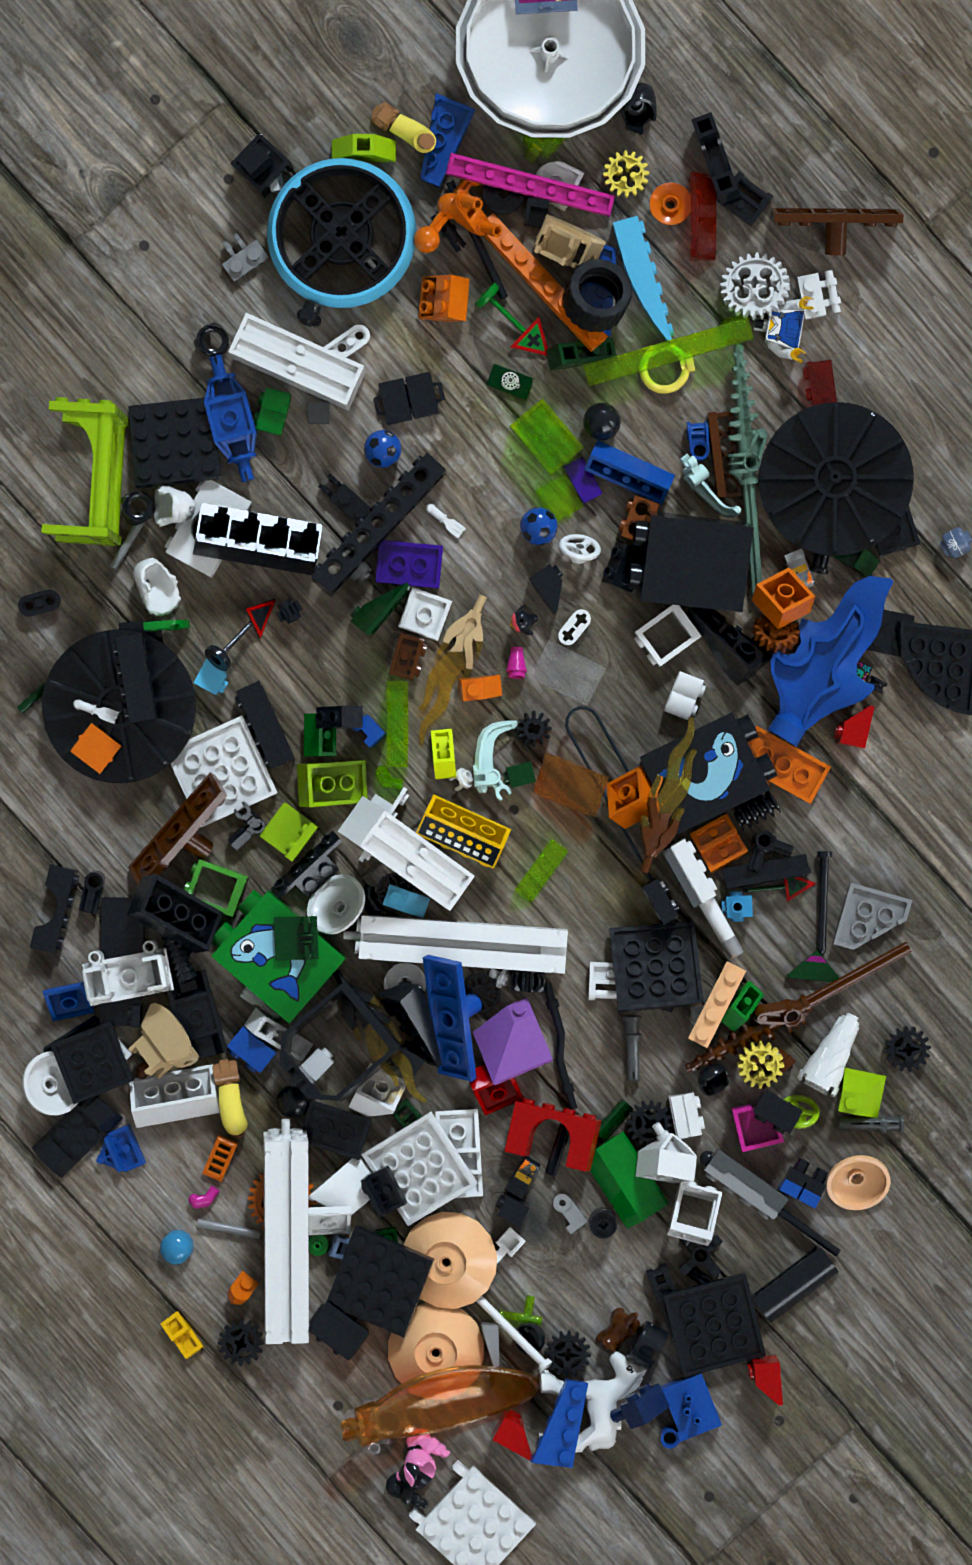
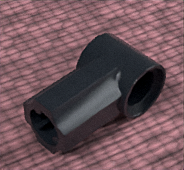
M94 870L85 877L79 906L80 911L97 914L105 884V876L102 872ZM90 876H98L100 878V885L93 886L90 883Z

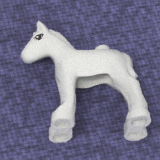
M615 1351L610 1354L609 1358L616 1373L615 1378L611 1380L593 1379L585 1381L588 1383L586 1407L590 1423L578 1436L576 1452H582L587 1446H589L591 1452L597 1449H609L614 1446L617 1430H621V1421L614 1423L610 1417V1412L613 1409H617L618 1400L625 1398L640 1387L643 1380L642 1376L645 1375L647 1369ZM539 1370L540 1392L559 1395L564 1381L559 1380L548 1370H545L543 1373ZM539 1433V1435H538V1440H539L540 1436L543 1435V1433Z

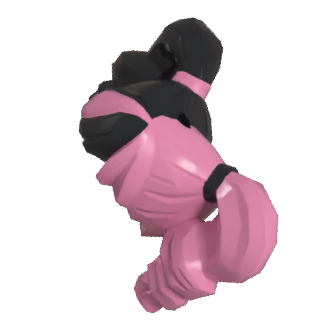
M415 1428L409 1432L406 1440L408 1453L405 1462L399 1472L387 1479L386 1489L388 1494L401 1499L403 1503L407 1505L412 1504L417 1509L420 1507L426 1509L429 1507L428 1501L422 1498L420 1494L414 1492V1489L425 1487L435 1475V1461L430 1454L446 1458L450 1455V1451L446 1450V1446L435 1437L431 1438L427 1430ZM416 1445H420L422 1449L416 1448ZM401 1480L405 1485H399L398 1481Z

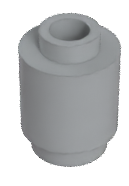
M350 552L345 558H352L355 555L354 552ZM364 561L350 578L354 583L359 581L361 584L370 577L369 572L371 569Z

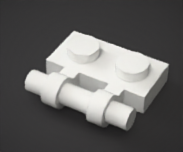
M833 270L824 272L826 280L823 281L819 280L818 273L797 277L800 298L802 299L805 296L814 298V300L807 302V306H812L814 309H803L805 310V320L826 316L825 307L831 306L833 314L841 312L839 305L841 304V299L837 295V279L834 278ZM827 287L830 299L824 300L821 288Z

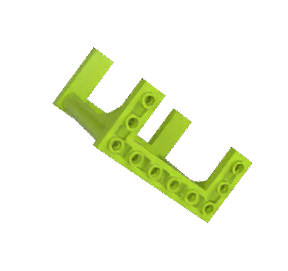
M55 397V401H49V410L51 412L63 413V423L83 428L92 445L93 463L89 527L42 524L41 533L44 535H55V541L58 543L121 546L122 537L119 536L124 441L125 427H129V418L111 400H99V403H90V399L79 398L77 402H68V398Z

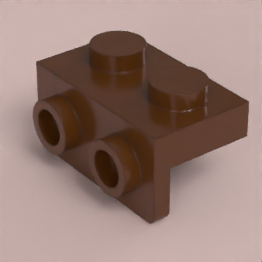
M400 633L388 674L411 681L414 680V677L418 678L422 665L418 664L420 656H425L428 646L424 644L425 639Z

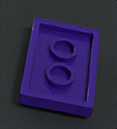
M384 540L379 545L376 583L395 585L408 583L410 586L439 589L443 546Z

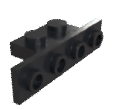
M334 831L325 835L314 849L309 850L300 862L294 864L285 876L275 882L271 890L281 899L296 885L309 898L339 870L338 866L327 855L342 840Z

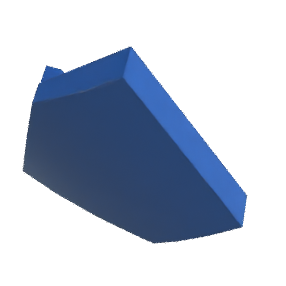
M130 1124L108 1133V1136L104 1138L101 1152L96 1159L97 1163L116 1169L117 1172H127L146 1163Z

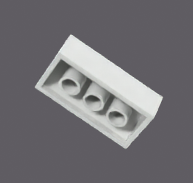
M213 1064L167 1072L160 1079L152 1075L147 1076L146 1079L134 1078V1081L129 1082L131 1112L136 1128L220 1113L219 1093L214 1080Z

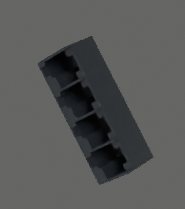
M203 503L200 509L193 555L313 575L311 572L317 563L322 525Z

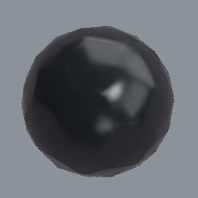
M608 403L593 404L587 409L583 418V427L586 433L591 438L601 441L614 437L621 425V417L618 411Z

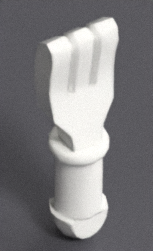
M426 505V511L439 520L440 523L443 522L446 529L459 539L466 528L454 519H448L447 514L442 513L435 505Z
M75 700L73 702V706L77 710L91 713V715L95 713L102 720L113 724L116 723L118 711L106 707L96 708L97 705H92L82 700Z
M247 987L240 994L242 999L251 1005L260 1006L259 1009L271 1015L272 1018L279 1019L281 1017Z

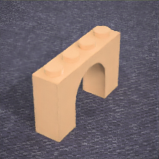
M729 961L726 962L688 1039L708 1048L746 973L745 969Z

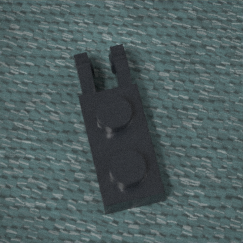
M329 474L327 478L339 488L334 494L327 486L323 484L318 486L355 523L360 518H366L371 513L369 511L371 507L332 474Z

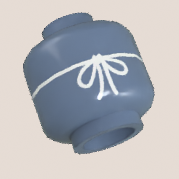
M956 527L942 535L940 544L947 557L951 556L956 559L970 552L972 537L968 530L964 532L960 527Z

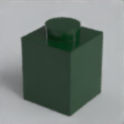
M531 761L506 767L507 772L503 773L506 785L510 784L511 788L536 782Z

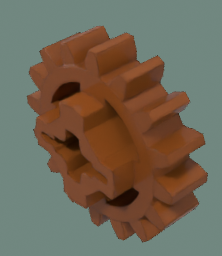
M761 614L759 619L755 620L752 634L755 635L754 641L760 640V647L766 646V651L772 648L774 653H777L778 649L785 653L786 648L792 650L793 645L797 644L800 631L797 630L798 624H792V622L777 629L766 616Z

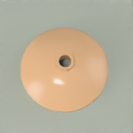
M859 1155L848 1157L837 1163L828 1174L826 1188L829 1197L838 1206L848 1210H863L878 1204L887 1195L891 1180L888 1169L881 1161L870 1156Z

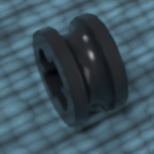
M871 675V681L867 683L873 684L874 690L882 694L883 687H887V684Z

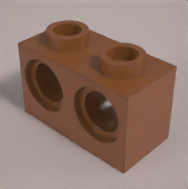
M636 495L633 500L629 499L625 511L629 512L627 519H622L618 529L619 532H622L621 538L632 542L633 535L629 533L628 527L635 524L636 520L646 521V514L643 516L638 515L635 507L643 504L646 506L647 511L657 512L659 507L658 503Z

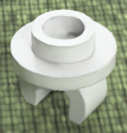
M464 768L457 770L456 778H449L450 781L454 779L459 781V786L455 788V791H459L462 788L468 789L472 786V774Z
M491 968L488 976L497 980L496 987L498 988L507 986L510 982V970L503 969L500 972Z

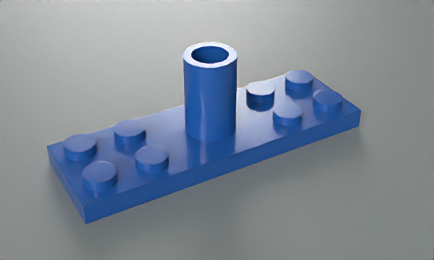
M426 955L423 957L428 1003L442 1065L437 1067L438 1073L472 1082L476 1079L469 1018L481 1010L482 1003L474 993H465L462 962Z

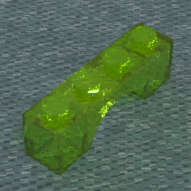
M386 681L387 767H409L408 681Z

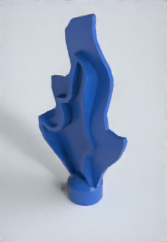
M868 576L855 582L845 593L833 615L826 621L815 623L810 620L801 619L799 626L801 643L794 654L787 655L780 651L773 653L771 658V674L779 694L780 709L778 715L775 716L768 728L770 732L797 747L806 731L820 719L837 710L861 702L875 689L874 685L865 682L856 675L857 663L872 644L881 628L885 600L893 585L891 578Z

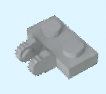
M237 233L233 237L235 242L242 248L240 252L235 254L229 243L226 241L222 243L231 256L222 266L234 283L269 259V256L257 240L246 247Z

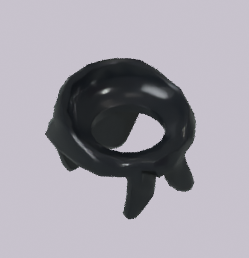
M212 322L200 329L197 337L194 339V345L203 354L209 357H216V355L226 352L229 345V336L221 325ZM211 332L218 333L222 338L221 346L217 349L208 348L205 345L207 334Z
M134 491L121 498L122 509L130 525H140L152 517L154 500L146 493ZM137 498L143 499L147 504L146 512L139 516L134 515L130 511V503Z

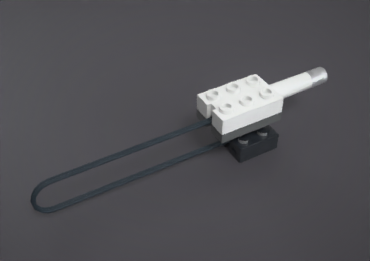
M579 706L568 713L565 727L608 804L607 795L569 729L568 723L571 714L580 709L592 712L627 773L629 769L598 714L587 706ZM621 827L631 847L633 848L636 856L642 864L643 859L637 851L634 843L632 842L626 829ZM683 838L673 844L669 843L668 847L664 848L661 853L691 907L700 906L729 959L741 955L744 950L714 898L716 896L714 891L717 890V887L712 878H706L704 872L707 869L701 859L696 860L693 854L696 852L691 841H686ZM649 872L647 875L651 881L641 887L661 923L665 925L679 917L677 912L680 909L673 898L669 900L666 894L669 892V889L663 880L659 881L657 878L653 879Z

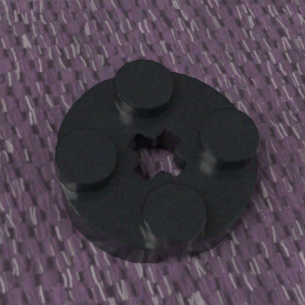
M483 185L482 196L486 207L496 214L508 215L516 212L524 201L525 195L510 192V195L503 199L501 195L497 194L502 189Z

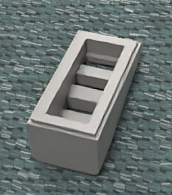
M481 1322V1329L494 1368H498L499 1324L497 1322Z

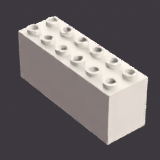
M245 313L228 351L232 359L349 411L366 373L364 365L248 313Z
M362 796L338 830L343 836L449 911H451L475 877L468 870L364 796Z

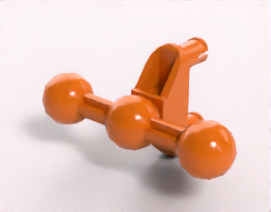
M462 179L453 193H445L439 198L437 203L438 214L432 223L415 231L413 242L417 250L422 253H431L436 250L440 243L438 233L447 220L455 219L457 223L475 235L483 236L487 234L498 238L502 234V227L499 224L489 222L481 210L483 201L478 197L471 196L468 192L471 186H480L481 184Z

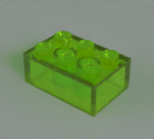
M543 398L509 427L550 477L584 448Z

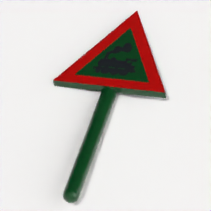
M798 877L784 880L785 885L746 888L745 892L785 889L786 901L788 902L816 883Z

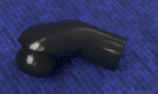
M364 886V908L371 915H381L384 908L373 899L374 887Z

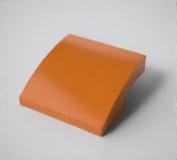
M727 813L690 833L711 874L749 853Z

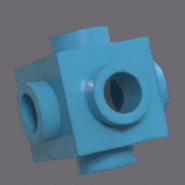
M742 891L729 892L730 896H725V901H721V911L723 914L726 913V918H731V922L744 921V917H753L752 895H742ZM735 903H739L740 905L738 910H734L733 908Z

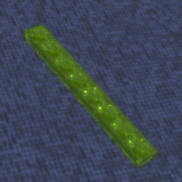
M744 318L583 365L588 385L592 387L754 340L749 319Z

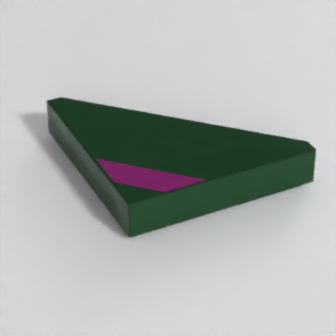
M817 950L786 975L788 978L833 982L839 979V976Z

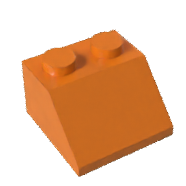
M641 766L607 783L609 818L624 829L649 817L648 797L657 798V809L659 812L657 793Z

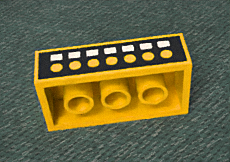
M433 794L416 833L425 840H431L439 844L444 849H451L462 857L471 858L482 866L494 869L511 829Z

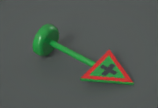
M495 282L491 284L474 304L478 308H482L488 302L492 303L522 332L520 337L510 346L511 348L547 356L546 349H548L540 317L538 316L525 329L493 298L498 292L499 286Z

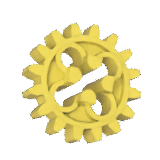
M624 150L623 156L616 152V159L609 157L610 165L605 164L604 169L608 170V172L603 173V177L608 178L604 184L605 186L611 185L610 192L616 190L617 197L621 193H624L625 198H628L629 193L636 196L637 189L639 191L644 190L641 184L648 183V180L644 178L649 176V171H644L648 164L641 163L642 156L635 158L634 151L631 156L628 155L627 150ZM623 161L626 164V172H631L633 167L640 169L638 173H630L629 180L634 182L633 187L627 186L626 176H622L618 182L613 181V176L620 177L623 173V169L618 166V162Z
M759 1041L758 1046H755L752 1042L751 1049L744 1047L745 1054H739V1058L742 1060L737 1062V1066L742 1068L738 1071L739 1075L743 1076L742 1079L745 1083L750 1080L749 1084L751 1087L756 1083L759 1089H762L764 1083L770 1087V1081L773 1080L777 1083L776 1075L782 1076L783 1074L779 1069L784 1068V1063L780 1062L783 1057L781 1054H778L779 1050L777 1047L771 1050L772 1046L769 1042L766 1046L763 1045L762 1041ZM752 1055H756L758 1061L761 1064L764 1063L766 1069L771 1071L769 1075L764 1073L761 1066H757L754 1059H750ZM767 1055H771V1056H772V1058H771L770 1060H769V1059H765V1057H766ZM751 1070L756 1071L754 1075L749 1074Z

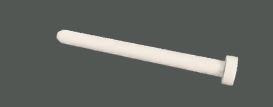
M483 1296L476 1301L539 1365L538 1369L542 1373L552 1364L549 1358L545 1360Z

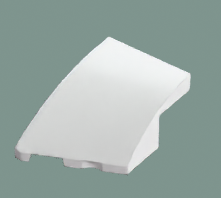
M351 1158L343 1167L308 1196V1199L310 1201L315 1200L325 1205V1207L351 1206L352 1215L370 1200L368 1195L362 1190L361 1180L371 1173L372 1170L362 1158L360 1160Z

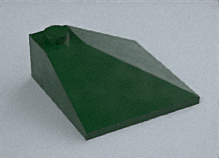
M405 583L364 604L361 608L357 606L350 615L352 617L350 622L371 638L411 590L410 585Z

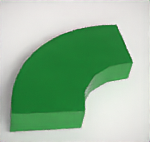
M190 620L143 622V626L146 632L183 630L190 628Z

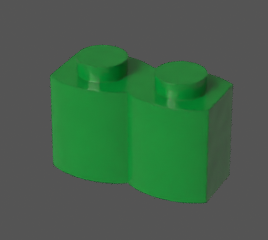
M267 387L265 392L261 391L258 404L262 405L260 413L256 412L254 417L257 431L282 437L292 398L291 393Z

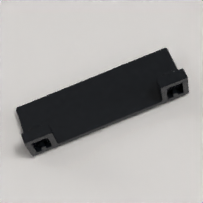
M103 897L101 899L100 951L104 954V959L144 952V924L127 915L133 898ZM143 996L100 1004V1025L111 1021L116 1026L141 1027Z

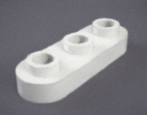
M355 325L324 346V348L347 358L369 342L370 332L364 325ZM362 332L364 334L363 339H356V333ZM340 344H344L346 346V350L344 352H340L338 350V346Z

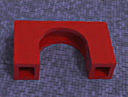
M523 1098L522 1101H515L504 1151L521 1156H529L537 1127L547 1119L557 1120L567 1128L570 1135V1147L565 1167L587 1172L591 1170L602 1120L596 1119V1115L584 1113L581 1116L575 1114L576 1110L563 1108V1111L555 1109L553 1104L543 1103L541 1106L535 1104V1100Z

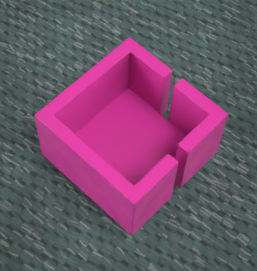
M750 1104L731 1108L742 1152L784 1142L783 1135L772 1128L774 1124L766 1121L764 1124L754 1118L755 1113L751 1111L753 1107Z

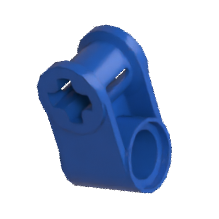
M705 420L704 423L691 424L686 422L690 457L693 455L698 463L703 462L707 459L710 450L708 420ZM702 447L705 450V455L701 457L696 456L694 448Z

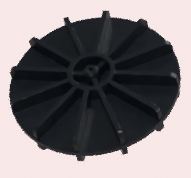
M844 402L818 404L799 411L789 418L770 439L764 451L759 469L761 500L769 519L776 529L796 546L809 552L826 556L855 554L867 550L884 540L904 517L912 497L914 484L913 465L909 450L894 426L884 417L866 407Z
M106 630L77 641L55 662L43 690V722L54 749L76 771L102 782L131 783L144 780L161 772L183 751L195 724L196 696L186 667L170 648L144 634L158 720L135 724L125 720L123 707L127 706L126 698L123 699L120 693V685H123L122 677H118L116 664L120 663L119 656L114 655L112 643L116 642L115 637L140 633L136 631ZM75 700H82L83 702L97 705L96 708L106 707L118 711L116 723L113 724L102 720L95 713L91 715V713L77 710L73 706V702ZM91 723L122 745L114 755L113 761L108 763L101 774L70 752L79 740V735H83Z

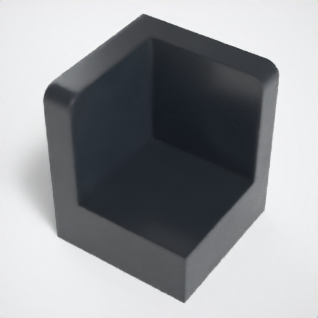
M528 197L524 226L541 228L548 212L549 200Z

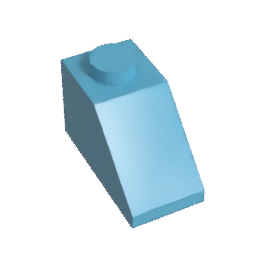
M206 658L193 683L218 696L219 692L223 694L229 682L226 681L228 677L226 671L217 669Z
M390 884L382 905L423 918L430 898Z

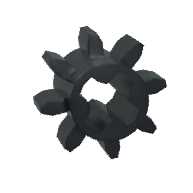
M289 598L277 606L280 611L276 614L281 622L286 621L287 624H291L302 617L299 612L303 609L298 601L293 602Z

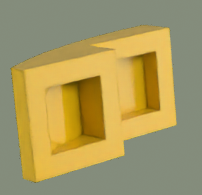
M178 1311L160 1323L185 1359H189L205 1347Z

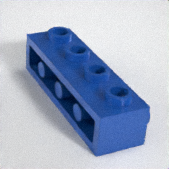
M597 440L584 468L585 471L661 505L675 477L670 472Z

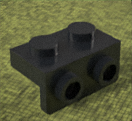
M616 542L611 550L608 565L603 571L602 582L632 593L633 589L627 588L630 563L640 564L642 551L628 544Z
M389 1165L367 1174L361 1180L362 1190L368 1195L371 1207L378 1214L379 1218L408 1203Z

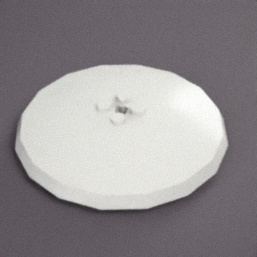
M467 0L456 26V65L470 97L498 124L530 137L570 138L605 124L632 98L645 67V27L633 0H577L578 11L517 15L515 13V0Z

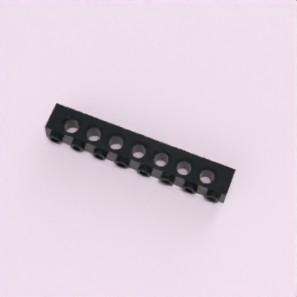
M428 453L423 457L420 455L413 462L412 465L414 467L409 472L405 471L399 477L398 481L400 482L395 487L391 486L384 493L385 498L380 503L377 501L369 510L371 513L366 518L362 517L355 524L356 529L352 533L348 532L340 541L342 544L337 549L334 547L326 555L328 559L323 564L318 563L311 572L313 573L312 581L328 596H333L446 475V469ZM419 473L424 474L426 480L419 482L415 479V475ZM403 489H409L412 494L409 497H404L400 492ZM394 504L398 509L395 512H389L386 510V506ZM379 519L383 522V525L380 528H376L371 524L372 521ZM366 535L369 540L366 543H360L357 537ZM346 550H351L355 555L347 559L342 554ZM335 565L340 568V571L337 574H331L328 568Z

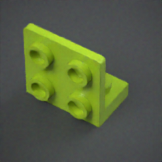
M283 803L262 831L260 837L293 862L319 827L289 804Z

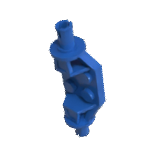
M216 355L218 364H216V360L212 356L209 358L214 376L206 381L208 387L204 405L214 443L228 458V464H237L241 482H247V477L251 481L255 478L253 477L249 461L257 457L256 453H254L257 432L247 394L235 379V373H226L222 355ZM215 384L217 386L218 396H215ZM229 446H231L235 457L233 456Z

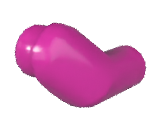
M211 1185L205 1195L198 1196L192 1194L189 1196L188 1202L196 1209L208 1207L220 1190Z

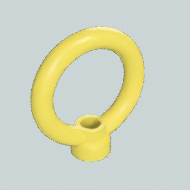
M660 343L650 347L643 354L639 364V374L645 386L661 394H668L679 390L686 383L690 372L695 371L693 355H686L681 348L670 343ZM659 352L673 353L680 360L681 374L670 385H659L648 374V363Z

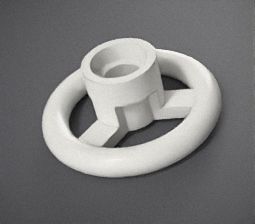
M567 535L559 542L561 552L577 564L593 560L601 553L599 543L585 535ZM575 540H577V541H583V542H581V543H570L569 541H575ZM590 545H592L595 549V551L591 554H589L586 550L587 547Z

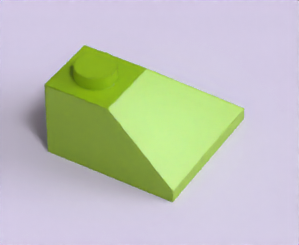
M845 1067L836 1110L859 1116L878 1118L886 1076Z

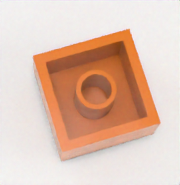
M787 568L756 584L752 601L777 629H780L810 613L816 596L790 568Z

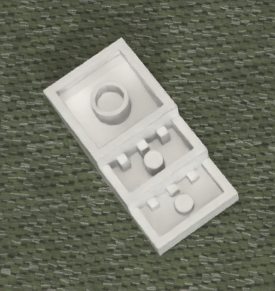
M478 1109L436 1111V1120L478 1183L456 1198L483 1197Z

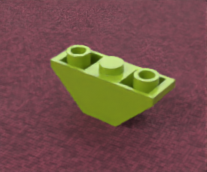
M350 134L332 140V159L348 158L363 162L396 163V141L376 134Z

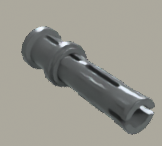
M626 1015L622 1016L625 1026L623 1038L626 1040V1079L633 1081L632 1072H634V1079L637 1081L640 1080L638 1040L642 1037V1034L639 1033V1020H641V1016Z
M882 1114L879 1118L839 1117V1131L879 1130L882 1134H885L887 1131H899L900 1134H903L904 1116L900 1114L895 1117H886L885 1114ZM866 1123L869 1124V1125H851V1124H866Z

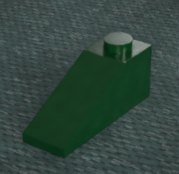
M607 338L592 352L581 341L558 343L546 349L550 370L568 369L617 359L613 338Z

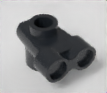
M305 301L303 308L297 312L299 322L308 327H319L322 323L320 316H318L321 307Z

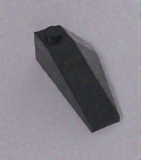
M698 607L691 609L690 614L722 670L737 686L750 679L772 658L773 654L770 651H766L764 645L759 646L760 641H754V637L750 639L741 632L742 628L739 626H731L726 622L725 617L714 609Z
M405 982L379 992L377 997L390 1017L394 1015L401 1023L399 1029L413 1039L411 1044L427 1064L440 1067L442 1062L428 1001L424 996L422 987L418 984Z

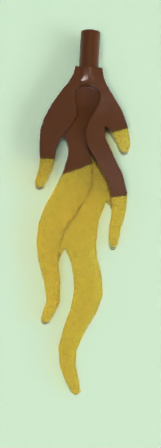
M688 717L686 735L669 756L667 776L663 788L658 794L663 781V776L658 775L650 789L647 804L650 823H648L647 816L642 815L640 835L645 857L640 871L644 873H649L653 857L656 858L675 837L680 819L684 813V808H678L673 814L669 825H667L670 816L685 798L691 784L693 758L697 750L692 749L686 756L680 778L679 769L683 755L694 737L695 726L692 717Z

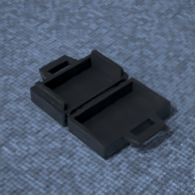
M430 372L405 377V381L403 378L378 384L381 395L374 398L377 415H385L387 425L413 420L412 411L414 419L440 414L438 403L445 400L442 383L433 382ZM435 386H438L440 394L439 399L436 398L434 389ZM379 399H382L383 412L380 410Z

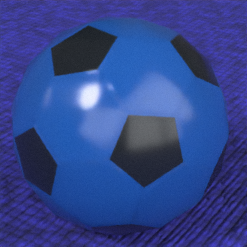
M387 430L373 432L364 443L366 459L373 466L379 468H388L394 465L399 460L402 452V446L398 437Z
M542 507L532 508L523 515L520 521L521 534L530 544H547L557 533V519L548 509Z

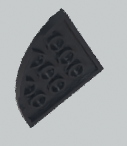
M898 621V643L901 657L917 687L929 699L941 707L959 714L972 715V629Z

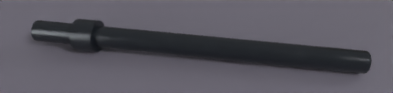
M454 180L446 183L450 193H453L457 187ZM468 231L492 283L495 282L499 286L497 294L500 300L508 297L481 237Z

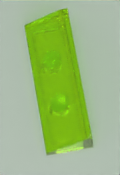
M551 838L514 891L532 902L568 850Z

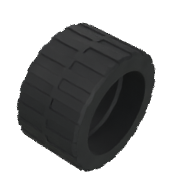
M596 259L581 263L573 271L563 293V308L566 311L567 317L570 318L573 324L589 332H603L612 329L622 319L631 301V281L627 277L626 272L617 264L611 263V261ZM586 283L603 285L612 293L615 299V306L599 309L589 305L582 298L579 286Z

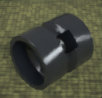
M600 1207L595 1209L589 1217L591 1232L598 1238L606 1239L611 1237L617 1229L614 1213L608 1208Z

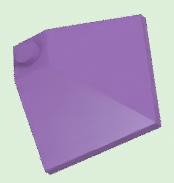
M527 997L506 1006L473 1032L494 1086L554 1061Z

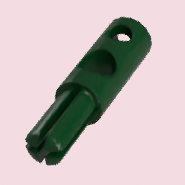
M46 682L17 706L23 714L43 694Z

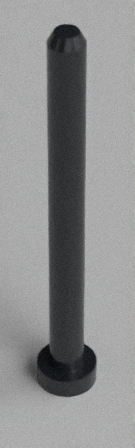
M817 851V857H820L817 951L820 954L826 952L829 857H832L831 851Z

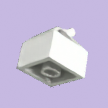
M659 1122L655 1123L652 1128L657 1134V1140L638 1151L636 1177L667 1183L693 1182L697 1155L680 1138L664 1130Z

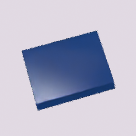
M83 981L43 990V996L53 1021L95 1013L94 1006H90V1003L87 1001Z

